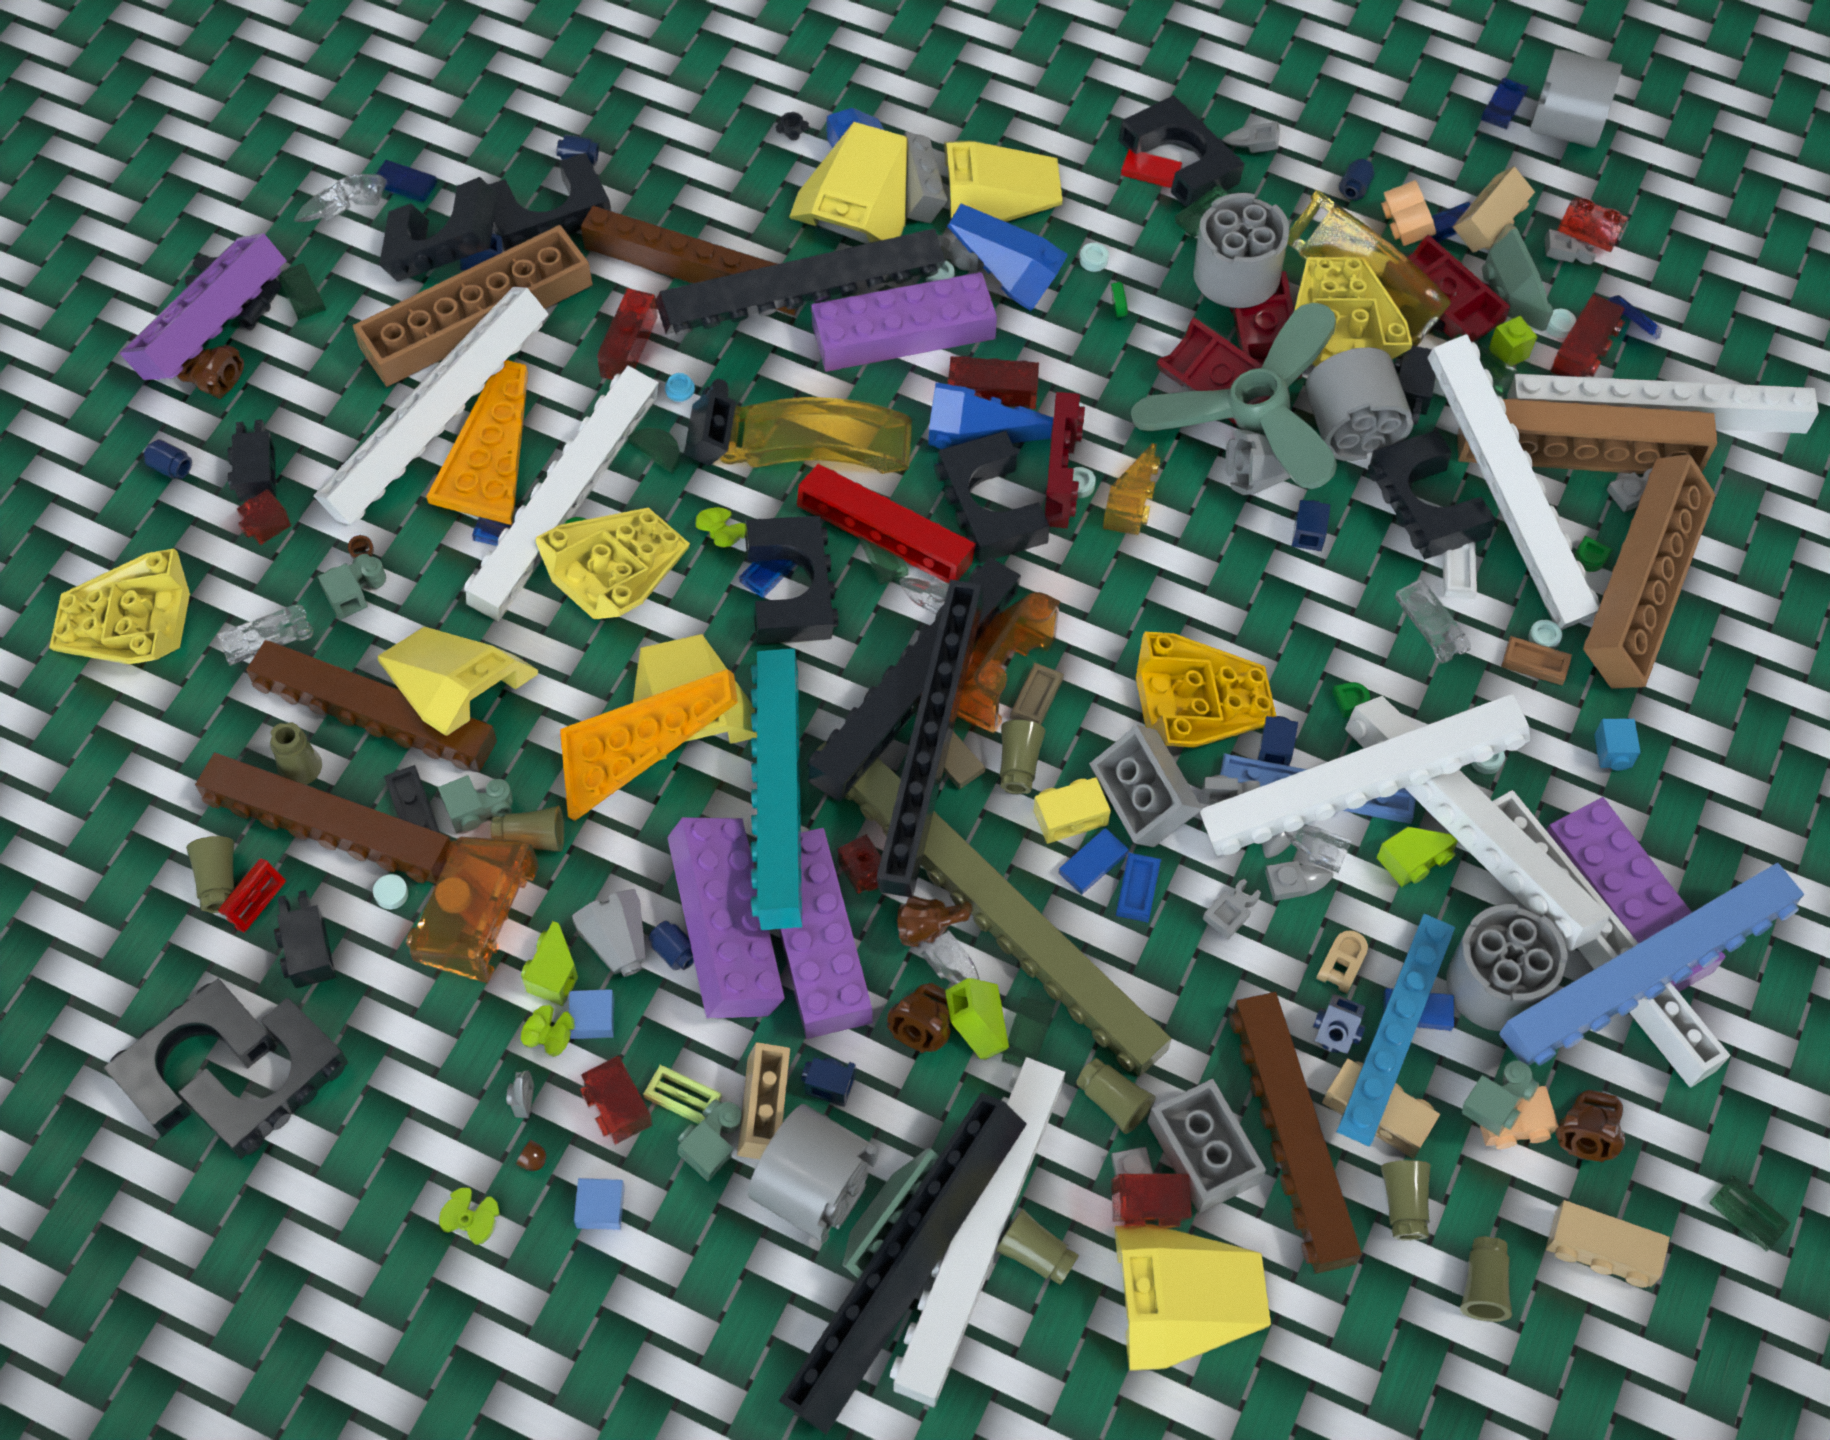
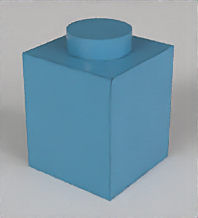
M1602 719L1594 734L1600 768H1611L1616 771L1632 768L1640 755L1635 719Z

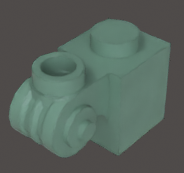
M362 554L353 560V564L348 566L345 563L339 567H333L324 574L319 575L318 579L336 616L341 620L368 607L361 590L362 587L367 585L372 589L380 588L386 582V574L382 562L378 558Z
M469 775L438 787L456 834L462 831H472L479 827L480 824L487 822V818L505 816V814H510L512 811V793L509 784L503 779L491 780L486 786L485 793H479L474 789Z
M1521 1061L1510 1062L1505 1067L1503 1075L1504 1086H1499L1482 1075L1463 1103L1462 1114L1497 1136H1500L1505 1127L1511 1130L1521 1114L1517 1110L1518 1105L1522 1099L1529 1102L1540 1084L1532 1078L1529 1066Z
M714 1099L702 1113L705 1119L697 1127L693 1124L689 1125L677 1139L680 1142L677 1154L707 1182L732 1157L734 1148L720 1136V1132L730 1134L735 1132L740 1126L742 1113L740 1108L732 1102L720 1103L717 1099Z

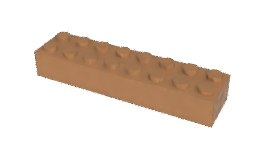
M558 225L352 325L359 348L385 386L388 387L444 359L512 287L528 288L545 309L592 286L589 262L561 225Z
M1515 398L1503 399L1506 406L1505 414L1510 424L1513 423L1519 433L1518 441L1523 451L1526 450L1532 459V467L1644 474L1646 470L1653 468L1657 458L1690 454L1700 471L1703 472L1717 445L1714 413L1587 405L1574 402L1557 403L1545 400L1528 401ZM1459 426L1457 432L1458 461L1477 463Z
M1690 454L1656 459L1643 495L1640 497L1634 518L1631 520L1630 529L1622 544L1620 555L1616 565L1613 567L1612 575L1604 591L1600 607L1594 617L1592 628L1588 638L1585 640L1583 650L1611 689L1646 687L1716 496Z

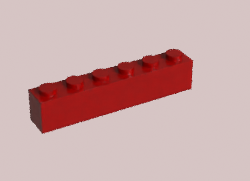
M819 463L798 485V507L815 516H820L821 519L947 584L950 583V579L959 581L972 564L976 543Z

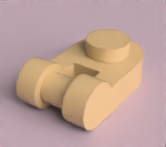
M1352 930L1340 933L1336 937L1316 979L1324 983L1329 981L1339 986L1338 990L1347 994L1367 954L1368 944L1364 936ZM1336 962L1348 967L1345 974L1333 969Z

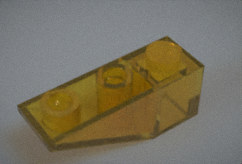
M1152 443L1110 487L1103 529L1139 535L1141 523H1148L1151 506H1146L1145 503L1146 499L1153 498L1155 481H1150L1151 474H1158L1161 458L1155 456L1157 444Z

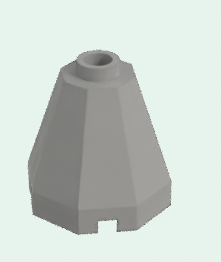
M1249 430L1234 431L1232 435L1236 436V438L1229 439L1226 445L1225 464L1227 476L1233 475L1236 482L1230 483L1232 490L1242 495L1255 494L1291 478L1275 458L1265 435Z
M635 889L612 893L607 896L608 901L600 903L598 899L587 904L572 915L574 926L581 938L614 974L622 973L623 977L640 971L642 969L641 964L646 961L641 905Z

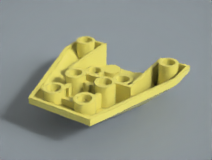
M853 122L799 190L789 216L790 219L817 226L818 221L822 220L865 233L871 243L901 236L906 218L907 137Z
M976 141L944 142L945 164L948 166L950 186V218L953 217L961 203L1004 222L1062 205L1057 158Z
M1307 257L1294 311L1305 304L1320 303L1329 307L1334 312L1336 319L1334 334L1312 363L1315 367L1335 354L1355 348L1369 347L1381 349L1387 352L1392 359L1412 348V340L1406 319L1364 257Z
M650 508L558 525L537 536L535 540L552 582L593 619L620 617L643 604L690 546L688 541Z
M173 548L146 553L62 593L49 648L53 651L124 664L157 660L179 649L190 593L178 552Z
M427 627L419 629L378 655L379 663L421 719L445 736L470 721V700L500 680L517 689L538 675V669L509 652L492 645Z
M703 634L640 648L633 703L721 672L727 668ZM736 681L738 703L686 741L725 732L728 734L730 744L757 738V732H753L751 713H755V709ZM665 755L660 760L667 759V756Z
M1152 1224L1114 1227L1118 1263L1122 1265L1128 1328L1125 1335L1129 1371L1166 1369L1271 1325L1262 1253Z

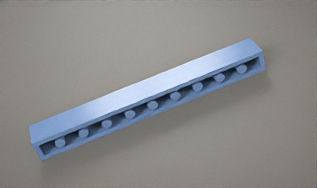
M1777 862L1509 1019L1499 1035L1519 1061L1527 1066L1534 1062L1540 1066L1556 1055L1555 1050L1564 1045L1566 1049H1569L1584 1038L1582 1034L1592 1029L1595 1033L1603 1029L1611 1022L1610 1017L1620 1013L1621 1016L1630 1013L1639 1005L1637 1001L1647 997L1648 1000L1657 997L1666 989L1664 985L1672 980L1676 984L1682 982L1693 973L1691 969L1699 964L1702 968H1705L1720 957L1718 953L1727 949L1729 952H1732L1746 942L1745 937L1752 933L1756 937L1761 935L1773 925L1771 923L1777 918H1780L1782 921L1788 919L1799 910L1796 905L1805 894Z

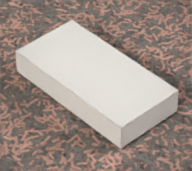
M1475 542L1465 544L1463 547L1452 551L1451 549L1443 553L1444 597L1475 599L1477 595Z

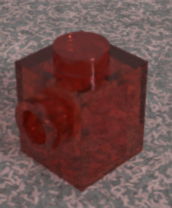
M268 489L256 497L248 499L237 508L241 519L238 522V526L247 538L253 536L259 545H262L291 526L285 508Z
M867 834L838 848V863L857 894L865 890L872 891L879 887L877 874L882 857Z

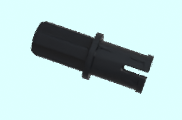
M276 278L266 281L261 286V293L254 299L249 300L250 302L237 318L243 327L253 330L265 312H269L271 309L270 303L282 288L281 282Z

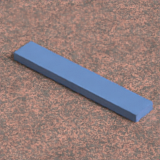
M1224 753L1220 775L1227 776L1228 778H1238V783L1259 781L1261 787L1307 769ZM1402 788L1392 796L1377 797L1367 801L1359 808H1348L1342 811L1411 824L1414 818L1416 799L1406 789Z

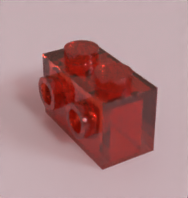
M1575 196L1568 205L1557 231L1611 253L1619 241L1628 217L1623 216L1617 210L1606 209L1596 205L1590 199Z
M619 1055L581 1074L584 1087L579 1089L587 1107L589 1108L594 1105L600 1116L594 1119L603 1137L610 1135L616 1145L653 1125L650 1113Z
M1118 1174L1111 1178L1113 1222H1124V1228L1146 1227L1145 1222H1159V1228L1181 1227V1222L1192 1218L1189 1174Z

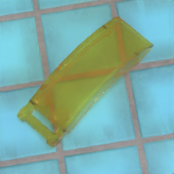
M1315 190L1310 197L1312 201L1289 231L1287 244L1297 250L1299 255L1307 260V257H1364L1406 319L1412 345L1418 346L1451 304V301L1425 273L1393 245L1359 219L1331 201L1324 193ZM1322 207L1328 213L1305 243L1299 237Z
M802 397L774 400L744 407L736 405L729 449L726 454L720 457V460L729 465L747 462L751 467H762L792 461H835L872 468L881 474L909 469L912 419L908 415L886 407L839 398ZM745 421L742 448L736 449L739 422Z

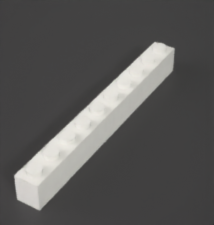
M512 287L313 495L337 522L351 525L359 521L364 516L368 505L384 495L385 487L405 472V466L425 451V445L445 430V424L452 417L464 410L465 403L469 398L481 392L485 387L484 383L491 375L497 374L504 367L503 362L523 347V341L530 334H534L542 327V321L549 314L530 290L525 287Z
M1466 334L1433 347L1428 360L1551 619L1563 630L1592 618L1598 612L1599 599L1593 589H1589L1586 583V573L1583 565L1574 558L1569 536L1561 531L1558 524V513L1552 505L1549 506L1545 497V486L1540 478H1536L1532 470V459L1526 450L1523 451L1518 441V430L1513 423L1510 424L1505 414V403L1500 396L1496 395L1492 387V376L1487 369L1483 368L1479 360L1480 352L1474 342L1471 343Z
M627 366L621 375L619 373L615 375L610 384V391L606 396L601 395L592 416H586L583 419L578 430L579 434L575 439L570 438L563 449L561 459L552 462L547 471L548 477L543 483H537L531 493V500L527 506L522 505L518 509L514 518V524L510 529L505 528L502 531L496 549L493 552H487L482 560L480 571L477 575L472 574L464 586L467 605L499 622L543 560L535 542L536 537L558 525L564 524L566 520L575 515L657 399L659 382L630 366Z
M1515 374L1507 394V399L1515 398L1528 401L1545 400L1557 403L1574 402L1587 405L1714 413L1716 429L1807 434L1819 413L1815 388Z
M1513 693L1207 806L1200 811L1216 857L1223 854L1231 855L1238 852L1244 846L1252 843H1264L1270 840L1272 836L1285 831H1297L1304 824L1315 820H1327L1339 811L1348 808H1359L1367 801L1377 797L1392 796L1399 789L1410 785H1422L1432 777L1443 773H1454L1462 766L1475 761H1487L1494 754L1505 750H1517L1523 747L1525 743L1530 742L1529 725Z
M1383 696L1355 706L1345 730L1363 748H1367L1416 730V728ZM1460 770L1451 774L1443 773L1437 775L1422 785L1405 787L1530 912L1537 914L1541 918L1546 916L1560 931L1569 951L1598 938L1611 915Z
M1513 790L1492 801L1611 915L1598 938L1578 947V950L1594 969L1639 944ZM1669 982L1664 985L1666 989L1657 997L1651 1000L1644 997L1637 1001L1639 1005L1630 1014L1691 1088L1715 1073L1731 1055L1672 983Z
M1027 1057L1022 1068L1015 1067L1009 1086L1013 1087L1010 1098L1003 1097L1002 1101L1010 1106L1027 1125L949 1244L945 1257H941L932 1270L931 1276L935 1277L936 1280L931 1291L925 1288L917 1309L922 1311L918 1324L911 1322L904 1339V1343L909 1345L904 1358L897 1356L890 1373V1378L895 1379V1392L935 1408L996 1255V1249L1002 1240L1062 1089L1065 1077L1064 1071Z

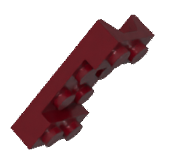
M1429 235L1423 238L1413 254L1398 264L1392 260L1386 264L1383 278L1402 295L1409 291L1445 323L1444 332L1451 339L1467 334L1471 343L1476 342L1506 320L1510 305Z
M1282 271L1280 283L1275 293L1263 303L1246 308L1229 307L1230 312H1233L1240 350L1262 365L1275 338L1294 312L1286 271ZM1303 373L1297 379H1302Z
M1195 317L1190 321L1185 337L1173 352L1156 362L1160 372L1180 386H1186L1191 391L1230 389L1233 382L1241 374L1249 370L1261 369L1263 366ZM1259 396L1250 400L1247 404L1263 403L1272 396ZM1234 417L1228 418L1229 421L1239 427Z
M1056 392L1045 504V517L1050 527L1068 529L1069 517H1075L1079 481H1073L1074 469L1068 468V453L1074 454L1075 442L1082 441L1085 406H1079L1080 394Z

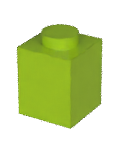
M1518 316L1496 326L1488 349L1502 366L1507 369L1530 358L1537 335L1523 318Z

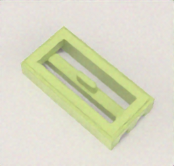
M659 1065L643 1094L645 1099L698 1124L705 1119L701 1113L655 1092V1089L702 1111L714 1099L720 1102L722 1098L720 1092L662 1065ZM664 1077L710 1100L708 1103L703 1102L660 1080Z

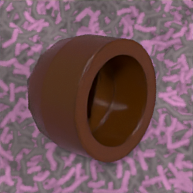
M357 535L349 541L348 551L353 559L362 554H368L372 557L374 546L371 539L367 536ZM369 548V551H366V552H363V553H359V554H354V552L364 551V550H366V549Z
M530 1140L520 1154L516 1164L525 1170H539L545 1164L546 1152L540 1144Z

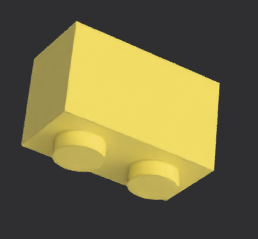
M1097 777L1089 780L1078 779L1069 786L1059 789H1045L1035 796L1033 809L1047 844L1107 826L1111 811Z

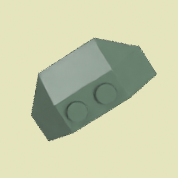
M1511 223L1506 224L1490 249L1486 262L1482 267L1483 278L1489 282L1492 291L1510 305L1507 316L1513 319L1521 316L1529 326L1540 331L1546 330L1553 314L1552 306L1547 301L1546 291L1539 272L1518 229Z
M927 1148L893 1173L850 1231L843 1266L858 1279L939 1156L932 1149Z

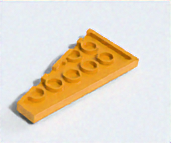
M505 360L503 362L504 367L497 374L491 375L488 378L426 498L431 505L513 525L528 370L525 364Z
M726 669L561 728L560 735L568 817L576 821L736 705L738 701L734 673Z

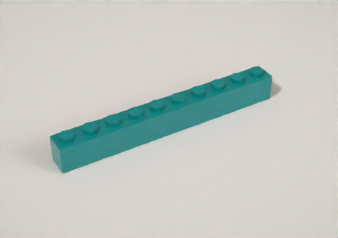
M795 648L757 651V664L751 665L753 684L757 683V688L751 689L752 706L757 708V713H751L752 730L757 732V738H751L752 755L757 757V763H751L752 781L757 783V788L751 789L753 809L757 808V815H751L752 833L757 835V841L751 842L752 860L757 862V868L751 869L752 887L757 889V896L751 897L753 917H759L761 930L803 927L799 682Z

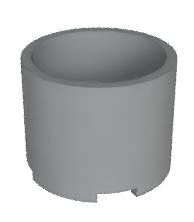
M1555 49L1530 131L1596 148L1612 104L1622 64L1562 49Z
M1250 193L1229 194L1212 202V206L1200 220L1193 268L1195 283L1207 298L1223 306L1246 308L1263 303L1275 293L1280 283L1289 237L1288 219L1280 207L1276 204L1271 206L1264 201L1255 199V194Z
M1364 347L1335 354L1316 366L1306 380L1305 390L1321 438L1331 449L1335 459L1344 461L1367 459V453L1402 442L1413 428L1412 414L1393 360L1387 352L1381 349Z
M1516 904L1497 905L1482 911L1471 921L1447 969V989L1450 995H1454V1005L1463 1016L1474 1024L1486 1029L1501 1031L1509 1019L1549 997L1556 990L1563 978L1566 962L1568 961L1567 947L1563 936L1546 916L1541 918L1535 913L1518 908Z
M802 1104L785 1119L766 1147L751 1178L748 1197L818 1241L825 1243L830 1236L827 1234V1231L831 1227L837 1229L841 1227L867 1185L865 1184L868 1177L866 1169L868 1165L873 1167L876 1164L879 1148L806 1104Z

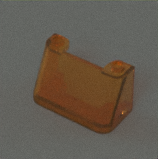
M1034 592L993 618L972 650L957 712L958 717L993 735L1002 723V716L998 714L1000 695L1007 684V674L1001 667L1012 650L1026 657L1030 650L1036 647H1042L1043 650L1049 651L1056 639L1059 600L1045 593Z
M461 836L457 841L450 843L446 854V864L417 927L412 928L408 934L406 945L410 948V955L413 961L488 984L495 969L494 966L488 965V962L491 959L492 952L497 953L499 948L496 940L519 888L525 889L526 879L534 880L539 865L533 845L520 840Z

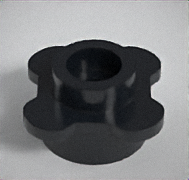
M797 112L785 113L781 118V123L776 125V131L785 134L790 140H798L800 134L809 129V123L803 120V117Z

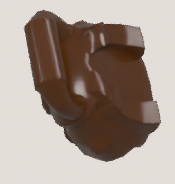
M226 345L215 347L212 350L208 348L207 350H202L196 357L188 358L182 364L183 370L177 375V378L182 382H192L196 384L200 391L221 400L240 378L244 368V360L240 358L239 351L234 347Z
M917 896L908 898L907 903L902 904L898 910L899 938L902 944L911 947H918V944L921 942L933 943L937 937L946 931L949 925L966 922L973 911V907L968 902L945 907L944 902L938 899L928 900Z
M932 982L922 984L909 996L894 1004L889 1009L887 1016V1027L894 1035V1039L915 1050L921 1051V1053L926 1051L934 1052L944 1046L951 1034L949 1028V1009L945 1006H948L946 989Z
M1590 1089L1580 1093L1576 1097L1572 1109L1564 1118L1559 1120L1558 1127L1556 1128L1558 1144L1561 1148L1568 1151L1569 1155L1603 1163L1605 1160L1616 1158L1625 1146V1134L1620 1126V1120L1624 1112L1622 1102L1616 1095ZM1593 1105H1598L1606 1108L1594 1107Z

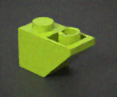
M1407 827L1382 843L1377 859L1398 884L1403 887L1411 881L1414 884L1420 882L1429 874V869L1436 864L1440 867L1447 864L1455 856L1453 851L1458 840L1452 834Z
M552 921L548 931L544 930L540 934L536 945L538 950L532 960L528 959L522 969L521 978L527 993L564 1006L569 996V991H572L578 979V975L560 925Z
M967 978L945 990L950 1022L980 1059L987 1060L1009 1048L998 984Z

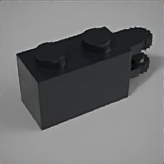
M1412 345L1410 350L1395 357L1394 366L1408 402L1413 423L1417 425L1420 414L1427 415L1436 375L1428 360L1432 349Z
M720 378L713 381L710 387H706L702 391L700 399L692 405L684 455L708 466L728 452L736 401L728 398V384Z
M263 419L255 420V432L247 433L243 421L236 422V434L232 435V447L227 449L229 464L232 466V472H228L230 490H235L240 502L277 498L275 446L269 431H265Z
M306 890L298 892V900L301 907L299 910L290 912L291 906L286 896L278 897L280 915H277L279 928L274 929L278 948H283L285 958L280 959L283 976L285 979L290 978L296 989L336 978L324 917L318 905L311 906Z

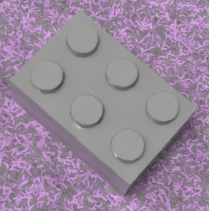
M1136 725L1089 763L1135 844L1155 847L1203 809L1157 730Z
M1213 1079L1151 1108L1147 1123L1199 1214L1261 1183L1266 1169Z

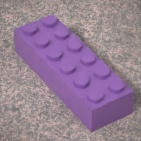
M264 233L237 238L119 354L143 380L174 378L183 370L182 364L188 358L196 357L203 350L201 345L208 338L213 339L223 330L221 325L227 319L231 320L243 310L241 305L247 300L257 297L262 291L261 286L266 281L273 280L281 273L280 267L287 260Z
M982 272L811 304L812 327L825 372L996 339L997 316Z
M1604 797L1548 826L1546 830L1638 943L1643 942L1692 913ZM1721 951L1718 953L1720 957L1705 968H1702L1699 964L1691 969L1693 973L1688 978L1678 984L1672 980V985L1678 992L1714 973L1726 956Z
M681 818L667 838L706 1018L769 1016L785 998L769 930H761L759 917H753L751 897L757 896V889L752 887L751 869H754L743 818Z
M820 828L802 832L803 927L778 930L805 1037L810 1039L873 1024L872 1005L825 830Z

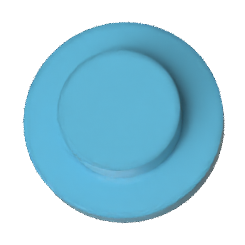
M684 373L671 375L665 384V393L673 401H686L693 396L695 391L694 382Z

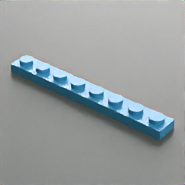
M1423 914L1337 1128V1133L1370 1147L1455 930L1454 926Z

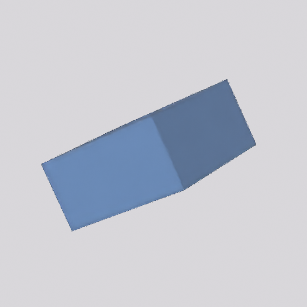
M613 990L569 991V1013L574 1018L575 1023L574 1030H570V1038L614 1037Z
M578 1178L574 1215L576 1228L621 1230L625 1190L623 1180Z

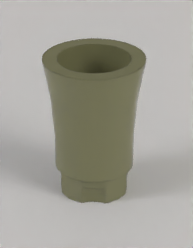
M1009 720L1001 725L1002 757L1000 788H1003L1005 792L1028 794L1032 790L1040 748L1046 733L1045 728L1038 723L1027 720Z
M293 722L287 724L279 723L274 726L270 732L272 735L270 747L276 760L277 774L304 785L314 781L322 770V759L309 743L305 733Z
M560 806L524 813L505 814V816H496L492 819L490 830L495 849H539L558 852L563 850L564 821Z
M223 836L204 837L190 842L186 849L193 869L196 893L201 911L220 913L218 909L235 890L233 879L234 841Z
M1095 1058L1083 1068L1076 1081V1085L1085 1091V1095L1109 1115L1124 1134L1133 1131L1144 1120L1156 1100L1154 1094L1137 1086L1110 1065H1105L1098 1058Z
M1403 1160L1381 1165L1387 1193L1393 1238H1397V1240H1422L1429 1236L1427 1224L1430 1223V1163Z
M1024 1209L1018 1214L996 1249V1252L1020 1262L1044 1278L1048 1279L1050 1276L1059 1285L1062 1284L1079 1257L1077 1253L1067 1249L1068 1245L1037 1223Z
M1487 1236L1474 1239L1472 1251L1469 1253L1465 1291L1460 1306V1311L1467 1317L1480 1321L1499 1322L1507 1320L1512 1316L1509 1295L1510 1258L1507 1254L1508 1245L1502 1239Z

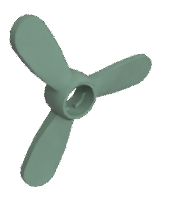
M1309 303L1300 306L1293 312L1275 338L1261 369L1249 370L1241 374L1233 382L1231 388L1226 390L1188 391L1143 398L1131 409V418L1134 426L1140 430L1155 431L1234 417L1239 427L1243 430L1265 434L1275 458L1297 485L1307 489L1323 486L1335 474L1337 467L1335 456L1314 429L1290 410L1288 387L1315 361L1334 334L1336 328L1334 312L1329 307L1320 303ZM1259 396H1272L1263 403L1247 404L1250 400Z

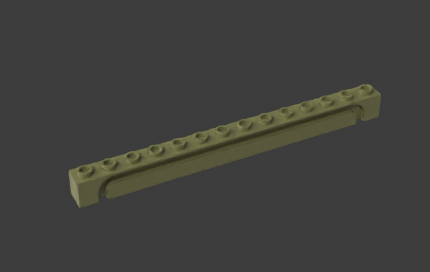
M824 742L816 750L822 751V749L826 746V742ZM877 758L845 798L848 800L853 799L860 806L862 814L869 821L873 822L875 820L882 827V831L887 838L901 779ZM934 812L921 866L927 871L929 879L937 887L943 886L950 893V897L955 905L964 902L970 903L973 907L971 914L976 925L984 932L989 931L996 938L998 946L1006 954L1010 955L1012 953L1020 961L1021 968L1028 976L1038 978L1044 984L1046 993L1053 1000H1060L1068 1008V1013L1077 1023H1084L1092 1031V1036L1099 1045L1104 1048L1108 1046L1117 1055V1061L1125 1070L1133 1071L1139 1077L1144 1074L1168 1051L1172 1038Z

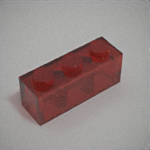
M627 288L597 354L601 377L613 380L617 373L621 375L627 366L633 369L636 368L658 318L655 294Z
M1592 294L1557 352L1550 371L1559 376L1594 377L1602 362L1598 360L1600 355L1603 357L1607 356L1613 344L1610 338L1612 336L1617 338L1624 326L1625 321L1620 319L1625 308Z
M950 356L948 384L975 390L974 396L989 401L992 396L1001 399V404L1006 407L1015 408L1022 406L1027 409H1036L1039 363L1025 360L1010 361L997 358L983 359L970 358L968 356Z

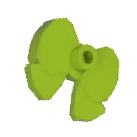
M714 507L705 509L696 516V527L700 530L709 531L710 537L714 539L716 546H732L740 538H745L744 523L726 525L725 522L731 517V511L725 508Z
M544 1005L533 1012L534 1015L528 1018L522 1028L520 1039L523 1045L529 1048L539 1044L544 1045L546 1053L555 1057L560 1055L568 1045L571 1035L570 1030L575 1028L574 1018L566 1011L552 1027L550 1024L554 1008L551 1005Z
M459 1188L450 1194L452 1199L448 1200L441 1209L438 1223L443 1232L449 1233L460 1228L462 1231H467L472 1243L475 1245L484 1244L494 1231L496 1224L494 1217L500 1215L498 1204L490 1196L485 1198L475 1212L469 1210L472 1191L470 1188Z

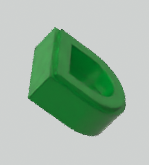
M1111 283L1112 302L1116 318L1125 317L1128 315V307L1123 283Z
M1584 536L1574 558L1576 561L1581 562L1585 571L1596 572L1603 568L1613 549Z
M1349 682L1333 687L1332 693L1343 718L1351 717L1355 706L1370 701L1368 689L1360 683Z

